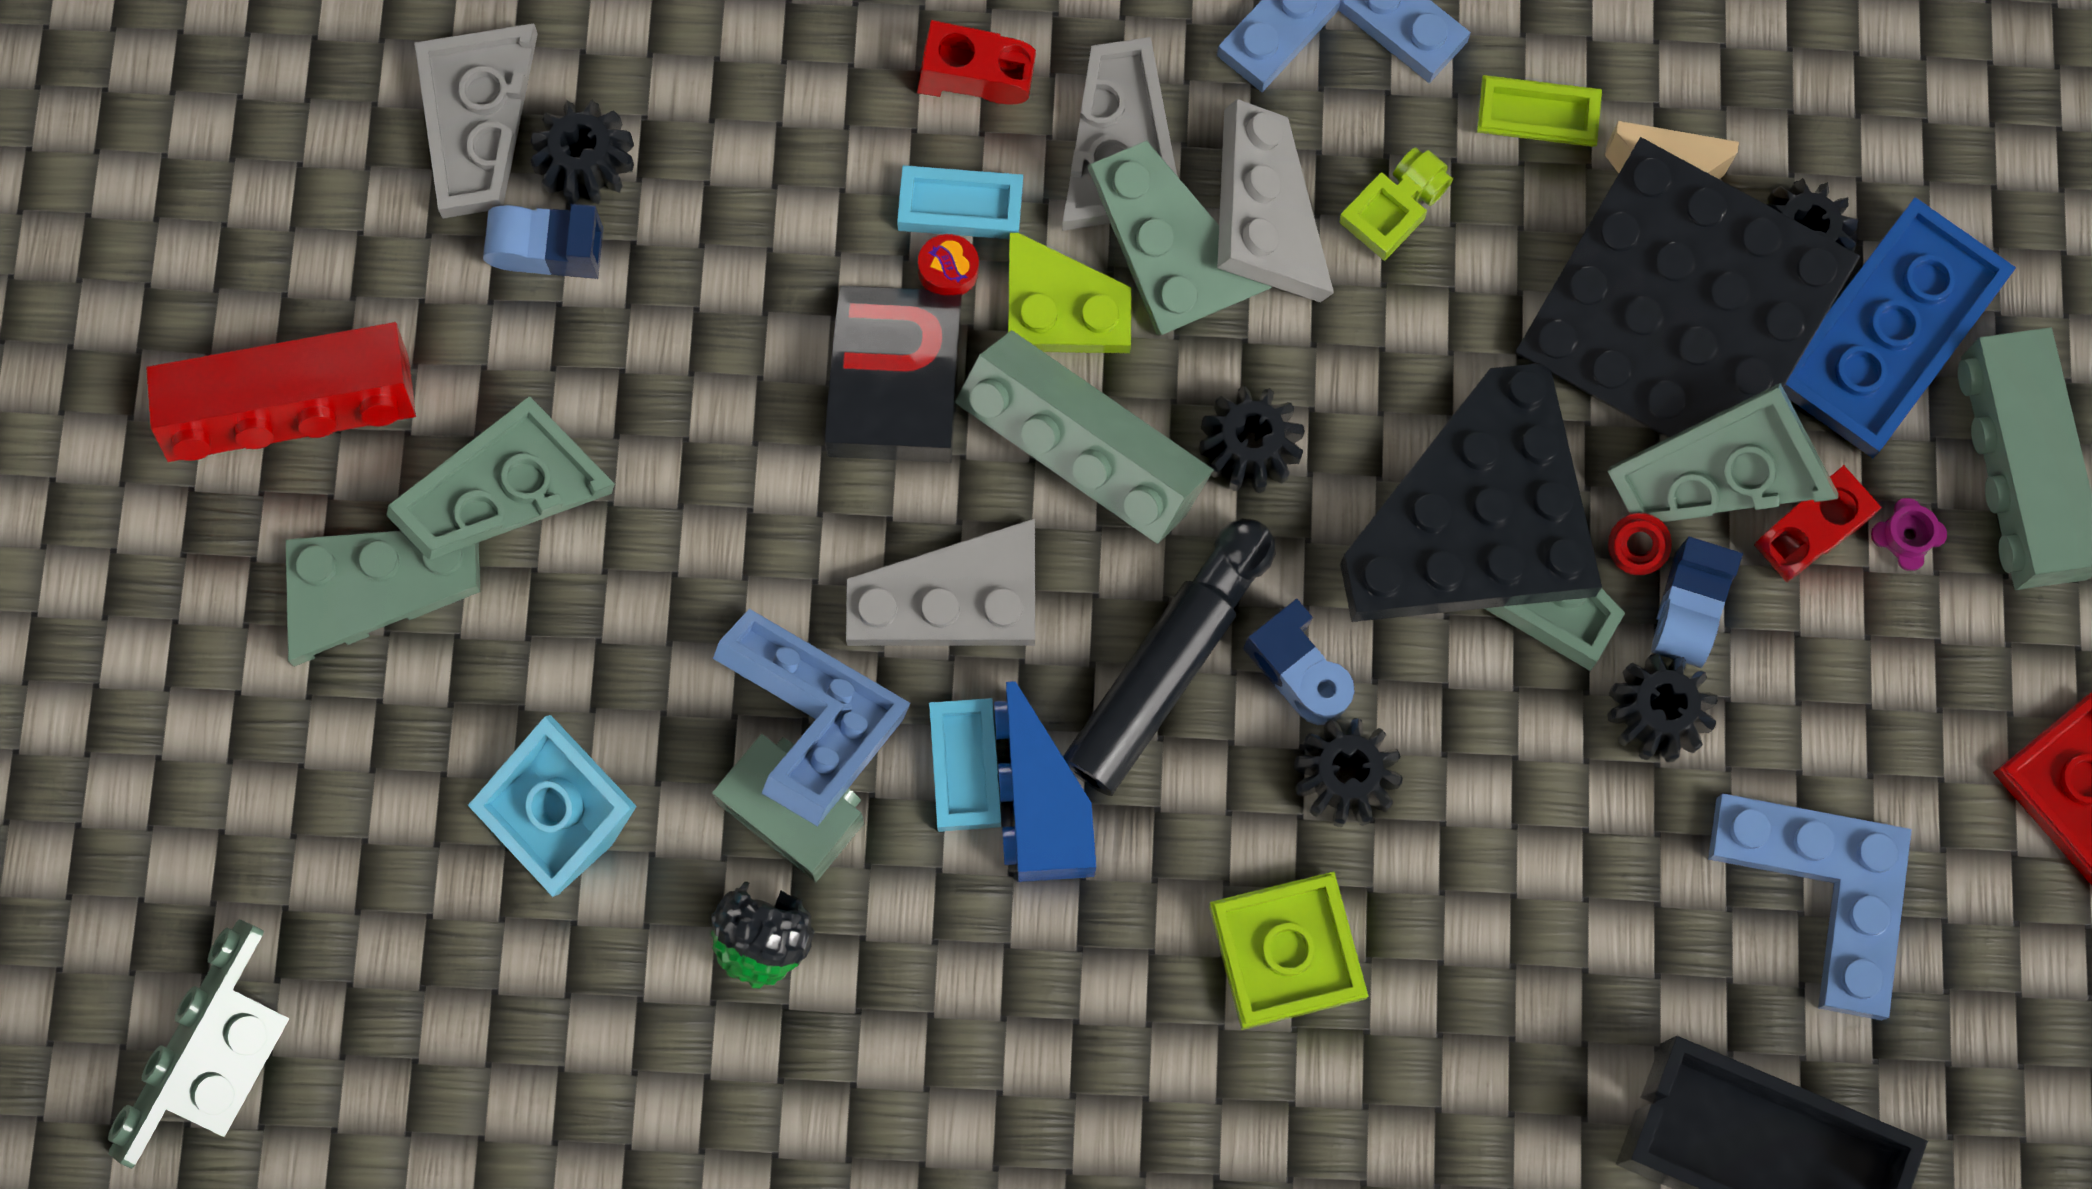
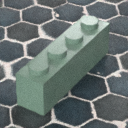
M2052 327L1979 337L1961 356V361L1958 365V381L1962 393L1965 396H1970L1975 417L1971 426L1972 442L1976 452L1983 454L1988 478L1985 482V497L1990 511L1997 513L2002 537L1999 540V558L2005 572L2011 573L2015 590L2088 580L2092 577V492Z
M1012 330L979 355L954 402L1157 544L1187 516L1213 472L1211 467Z

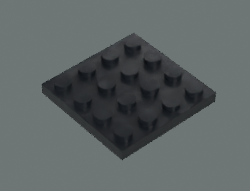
M1640 137L1515 353L1533 364L1541 363L1551 369L1554 376L1665 438H1669L1779 383L1784 387L1861 256Z

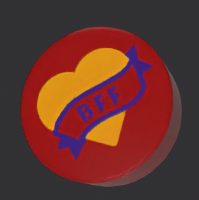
M942 234L931 238L922 246L918 255V276L926 290L940 295H957L961 293L964 295L972 289L977 281L979 257L975 247L967 239L954 234Z

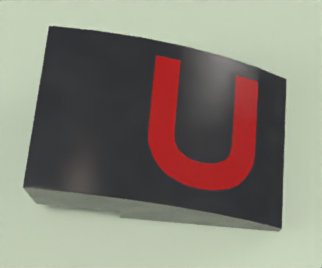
M840 286L833 339L825 446L828 457L952 463L954 415L956 411V403L954 402L957 396L962 293L957 295H940L922 289Z

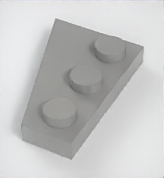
M534 23L415 42L437 205L442 219L486 212L492 207L504 205L538 35Z
M1151 37L1091 46L1062 231L1110 224L1087 168L1091 163L1147 140L1177 175Z
M1236 99L1224 110L1217 268L1321 303L1332 295L1334 291L1289 119L1286 116Z
M1035 519L848 578L846 600L847 646H1035Z

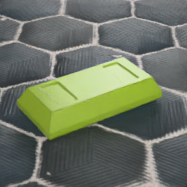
M1483 75L1477 133L1597 147L1602 89Z

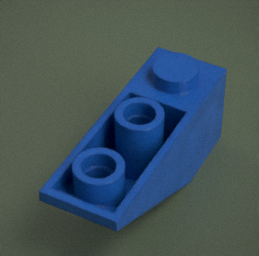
M1016 681L1006 682V701H994L996 740L1009 739L1010 763L998 764L1000 802L1013 801L1015 825L1002 827L1004 864L1017 865L1018 882L1095 877L1096 856L1092 803Z

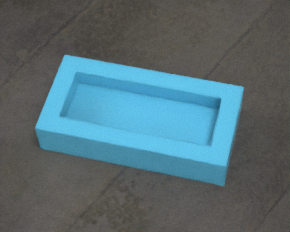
M903 165L897 219L898 231L1009 239L1010 233H1019L1023 174Z
M993 699L930 702L938 832L1001 827Z

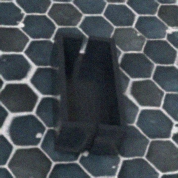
M1675 1036L1659 1046L1640 1097L1652 1104L1635 1111L1615 1165L1672 1189H1912L1928 1141L1687 1039Z

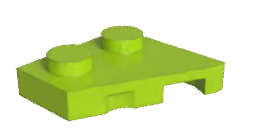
M1010 233L1008 333L1011 330L1043 352L1130 353L1131 287L1020 233Z

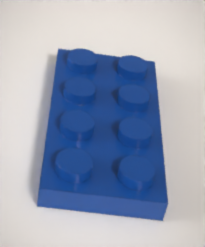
M1915 197L1826 314L1783 387L1786 395L1795 404L1873 459L1887 443L2016 267Z

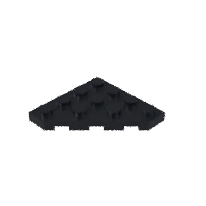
M1540 363L1490 368L1344 554L1340 567L1351 622L1597 596L1602 588L1601 579L1551 369Z

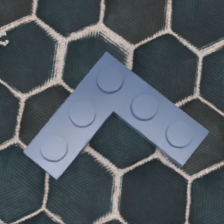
M1261 0L1218 46L1217 57L1259 91L1263 92L1327 22L1340 11L1428 83H1431L1465 46L1471 32L1431 0Z
M748 609L719 641L713 657L714 660L816 719L768 775L762 794L817 827L900 725L910 705V702L751 609Z
M1723 793L1716 798L1708 860L1834 883L1818 1009L1881 1021L1889 1018L1912 829Z

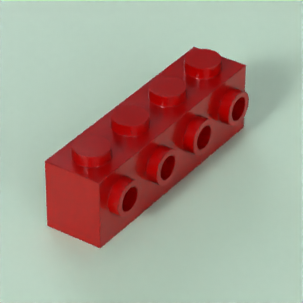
M396 322L146 367L150 426L167 462L178 460L195 461L216 453L243 448L261 449L271 443L304 437L321 438L337 431L364 426H386L397 420L416 417L409 356Z

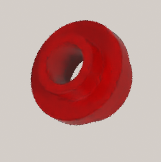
M1642 512L1632 513L1621 518L1613 526L1608 540V549L1613 562L1621 570L1633 575H1647L1660 569L1668 560L1672 548L1671 535L1667 526L1656 516ZM1636 532L1648 534L1652 539L1651 549L1645 554L1633 553L1627 545L1628 539L1632 534Z

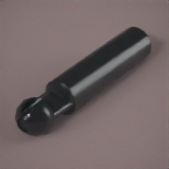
M1242 518L1229 522L1220 530L1214 544L1215 550L1194 580L1185 581L1064 753V760L1073 774L1081 781L1108 796H1113L1236 618L1234 608L1254 579L1262 576L1271 567L1276 555L1275 539L1270 530L1261 522Z

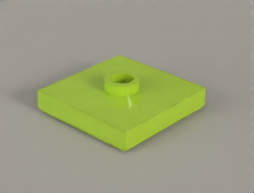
M1335 872L1209 903L1241 1030L1365 1000L1369 997Z

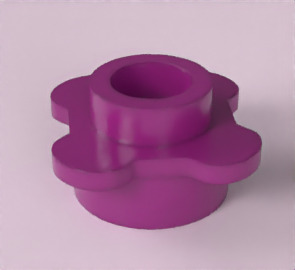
M1902 498L1895 503L1894 513L1886 522H1878L1873 526L1871 538L1876 546L1886 547L1898 558V564L1902 569L1916 571L1924 565V556L1932 547H1940L1945 543L1947 530L1938 521L1934 513L1926 507L1920 506L1918 501L1912 498ZM1904 530H1912L1914 539H1907L1904 536Z

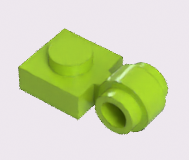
M1413 148L1404 156L1393 172V176L1399 181V184L1396 185L1381 172L1341 213L1339 223L1385 261L1425 220L1427 210L1419 202L1423 201L1428 206H1432L1451 185L1453 178L1446 173L1448 166L1430 150L1422 153L1418 148Z

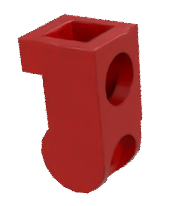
M931 20L924 48L917 93L940 97L941 92L946 91L982 97L998 104H1021L1029 99L1036 50L1024 41L1004 37L1000 33Z
M1845 465L1830 476L1839 493L1838 499L1814 502V500L1801 501L1754 543L1757 550L1786 583L1811 565L1822 554L1826 555L1848 536L1856 532L1882 508Z

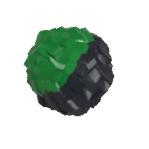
M745 881L740 888H736L735 891H729L718 904L716 911L711 914L713 929L710 935L713 938L712 949L717 955V961L725 969L727 975L737 978L741 982H749L752 988L760 989L764 984L775 985L789 971L800 965L812 947L811 942L814 929L811 926L809 911L802 906L803 900L790 896L782 890L774 906L766 901L753 900L747 893L750 883Z

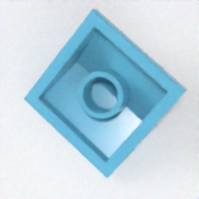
M551 715L545 716L468 805L552 897L559 895L613 845L637 807Z

